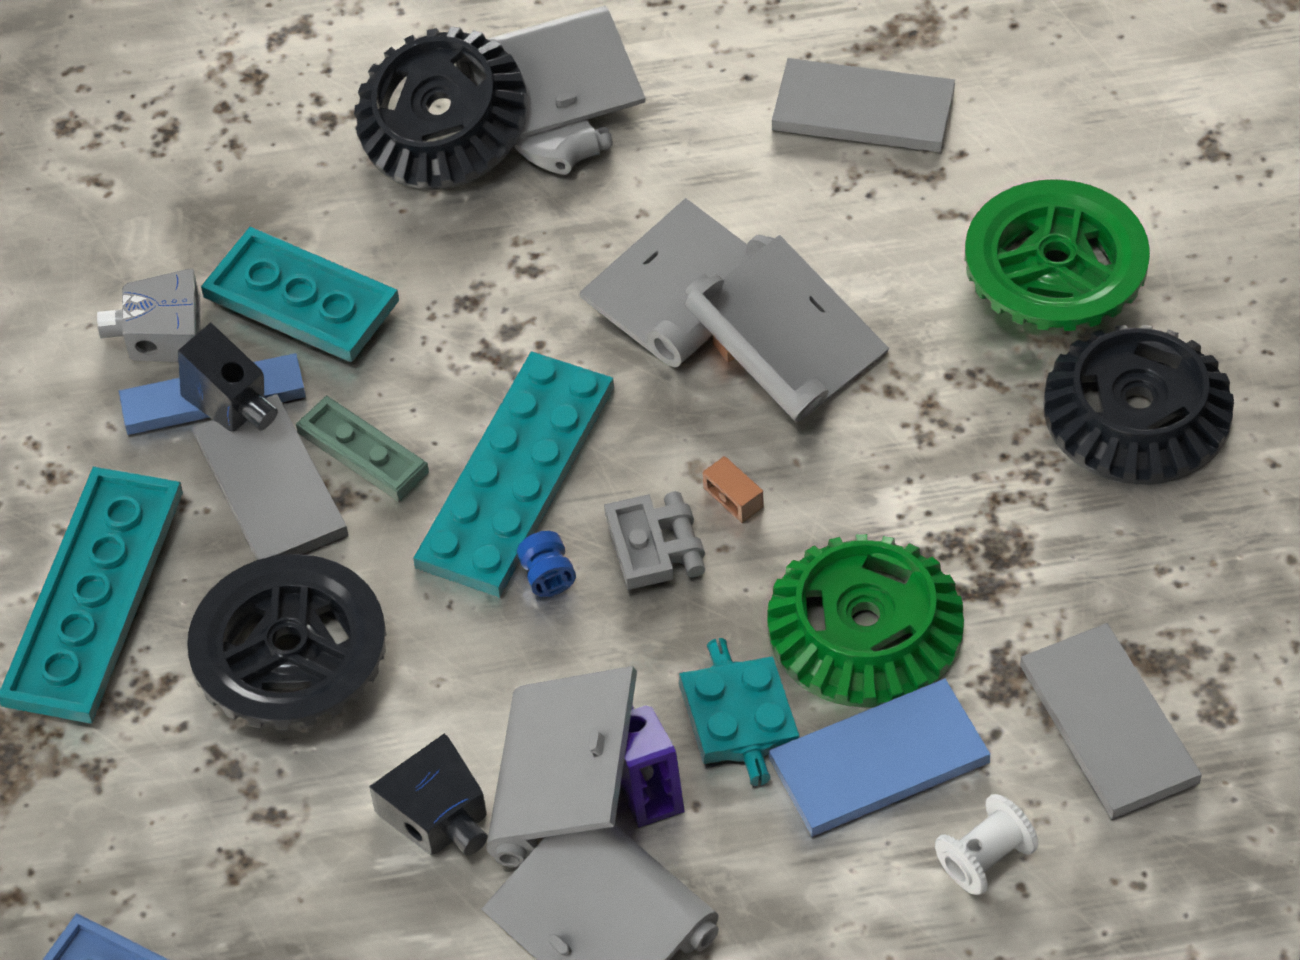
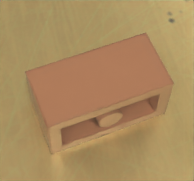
M723 456L703 471V489L741 523L764 508L763 490L727 457Z

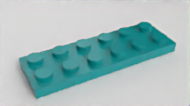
M531 351L413 557L415 569L500 598L520 562L517 556L519 544L528 536L536 533L614 390L613 377Z
M92 467L0 689L1 707L93 723L182 497L183 490L180 481Z

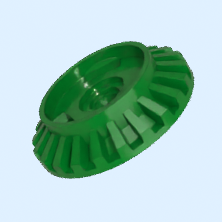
M1048 179L1013 186L985 203L976 213L968 228L965 240L964 261H966L968 279L975 283V292L981 299H989L991 301V309L998 314L1008 312L1012 314L1013 322L1020 325L1028 322L1037 325L1039 330L1049 331V328H1063L1064 331H1074L1077 325L1084 323L1089 327L1099 325L1102 317L1106 315L1114 318L1122 313L1123 305L1133 303L1138 296L1139 288L1144 286L1147 278L1150 246L1145 229L1138 217L1126 204L1112 194L1077 181ZM1030 236L1017 249L1006 251L1011 245H1013L1017 241ZM1088 242L1096 246L1106 256L1110 263L1109 265H1103L1097 260ZM1052 250H1060L1068 255V259L1062 262H1053L1048 260L1045 254Z
M856 534L855 540L843 542L840 537L829 539L828 546L819 549L814 545L805 550L804 558L800 561L792 560L786 566L785 575L782 579L777 578L773 586L772 598L768 602V636L774 656L780 666L799 686L813 695L832 703L850 707L872 708L935 683L948 672L959 653L963 640V602L961 596L956 592L955 581L951 575H945L941 571L940 562L933 556L926 559L920 555L919 547L911 543L906 547L896 545L895 538L884 535L882 541L868 540L867 534ZM870 570H877L892 574L905 581L906 584L895 581L893 579H890L888 577H885ZM822 596L825 630L816 631L808 621L806 602L809 597ZM870 610L876 613L879 619L873 625L862 626L857 624L852 619V616L858 611ZM905 634H913L912 637L897 646L877 651Z

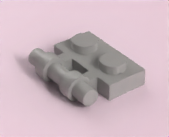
M674 491L666 494L664 497L666 506L656 509L653 507L650 494L604 504L605 517L627 590L673 580L672 563L676 562L685 565L687 574L690 577H697L705 572L702 560L705 556V551L701 539L694 535L691 526L694 523V517L690 506L684 503L680 492ZM670 529L674 531L676 540L664 542L661 530Z

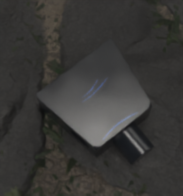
M211 322L178 350L180 393L189 403L228 431H236L247 420L258 430L262 431L274 421L278 410L265 399L264 374L262 370Z
M445 733L369 786L374 811L378 816L428 854H437L454 842L466 856H470L478 852L488 839L486 832L478 825L487 815L484 794L450 738Z

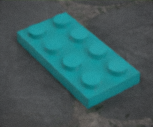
M249 227L201 285L203 298L351 363L399 302L397 289L253 227Z

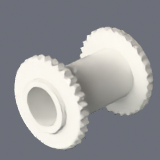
M997 794L989 796L985 801V810L988 812L987 815L989 817L959 841L946 834H942L935 841L936 854L945 871L965 891L974 895H981L987 891L988 883L986 881L988 880L984 873L1014 848L1026 855H1031L1038 848L1037 834L1027 816L1011 800Z

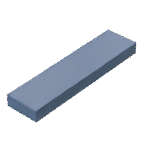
M296 353L254 362L264 374L265 398L277 394L281 402L306 397ZM180 378L119 390L127 435L210 418L181 396Z

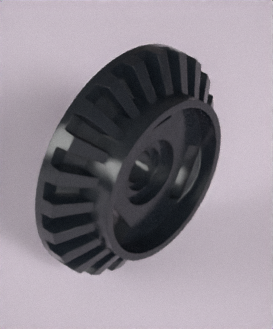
M450 27L449 32H439L437 28L429 29L426 36L416 39L414 35L405 38V45L397 50L390 47L384 52L385 59L380 65L373 64L368 70L370 77L367 83H361L358 90L359 104H356L354 108V115L357 119V126L355 127L357 136L363 146L362 148L376 168L388 178L405 186L437 190L469 183L498 165L516 144L525 124L528 108L525 81L511 54H508L495 39L490 41L485 38L483 33L475 30L471 33H465L461 27ZM458 61L472 64L484 72L487 78L476 86L454 64ZM407 77L395 110L388 109L393 92L400 82ZM446 98L451 101L449 109L443 114L434 115L429 112L431 104L437 99ZM457 132L456 134L450 137L437 141L427 142L429 139Z
M1127 325L1115 326L1113 332L1106 334L1100 329L1092 332L1089 340L1085 342L1079 339L1070 345L1069 352L1066 355H1059L1055 360L1054 369L1048 373L1043 407L1046 425L1052 438L1064 454L1085 470L1109 480L1128 484H1158L1188 476L1205 466L1218 454L1230 432L1234 396L1230 393V381L1227 374L1221 373L1218 369L1219 362L1213 355L1205 356L1202 354L1201 345L1194 340L1185 343L1179 339V333L1169 329L1167 332L1154 330L1153 326L1142 325L1141 328H1128ZM1083 383H1096L1101 412H1096L1086 401ZM1132 395H1142L1148 398L1151 404L1145 408H1134L1127 403L1126 399ZM1186 416L1175 424L1156 429L1175 417Z
M284 554L259 559L246 564L225 576L211 588L200 602L191 620L187 649L194 679L198 687H201L206 699L213 706H220L225 715L233 720L239 717L246 719L249 726L261 728L264 723L274 724L277 730H289L290 723L303 722L305 727L317 724V717L327 713L334 717L343 712V705L349 700L356 702L364 695V686L368 682H374L379 673L378 665L380 660H383L385 657V636L387 634L380 603L369 585L358 574L338 562L323 557L304 554ZM325 614L336 620L350 639L336 644L319 618V615ZM261 619L245 642L236 646L235 643L243 632ZM286 634H293L301 639L298 646L291 650H280L274 646L277 639ZM280 688H306L299 691L285 693L268 692L263 690Z

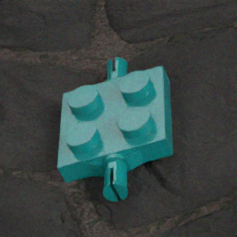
M719 638L718 644L716 639H713L707 644L713 666L679 673L678 682L703 764L724 760L743 761L750 778V784L758 786L760 780L761 785H764L770 781L771 777L763 757L769 754V750L799 738L774 658L771 656L734 662L731 659L726 639Z

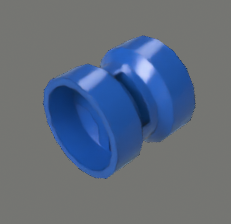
M540 531L525 538L517 548V556L521 566L529 571L527 575L528 583L536 596L551 597L567 590L576 579V572L571 561L564 557L565 546L557 532Z

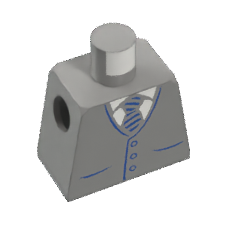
M185 269L126 283L122 288V309L97 313L100 338L124 336L129 358L134 361L178 362V350L201 331L200 294L194 269Z

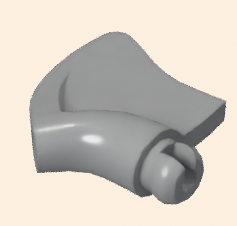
M588 120L518 139L513 147L535 165L554 173L566 175L578 161L599 155L601 150H609L613 142L608 128L600 127L594 130Z

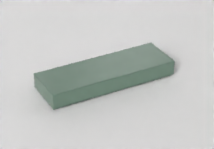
M327 395L296 423L299 435L398 502L429 473L426 461Z

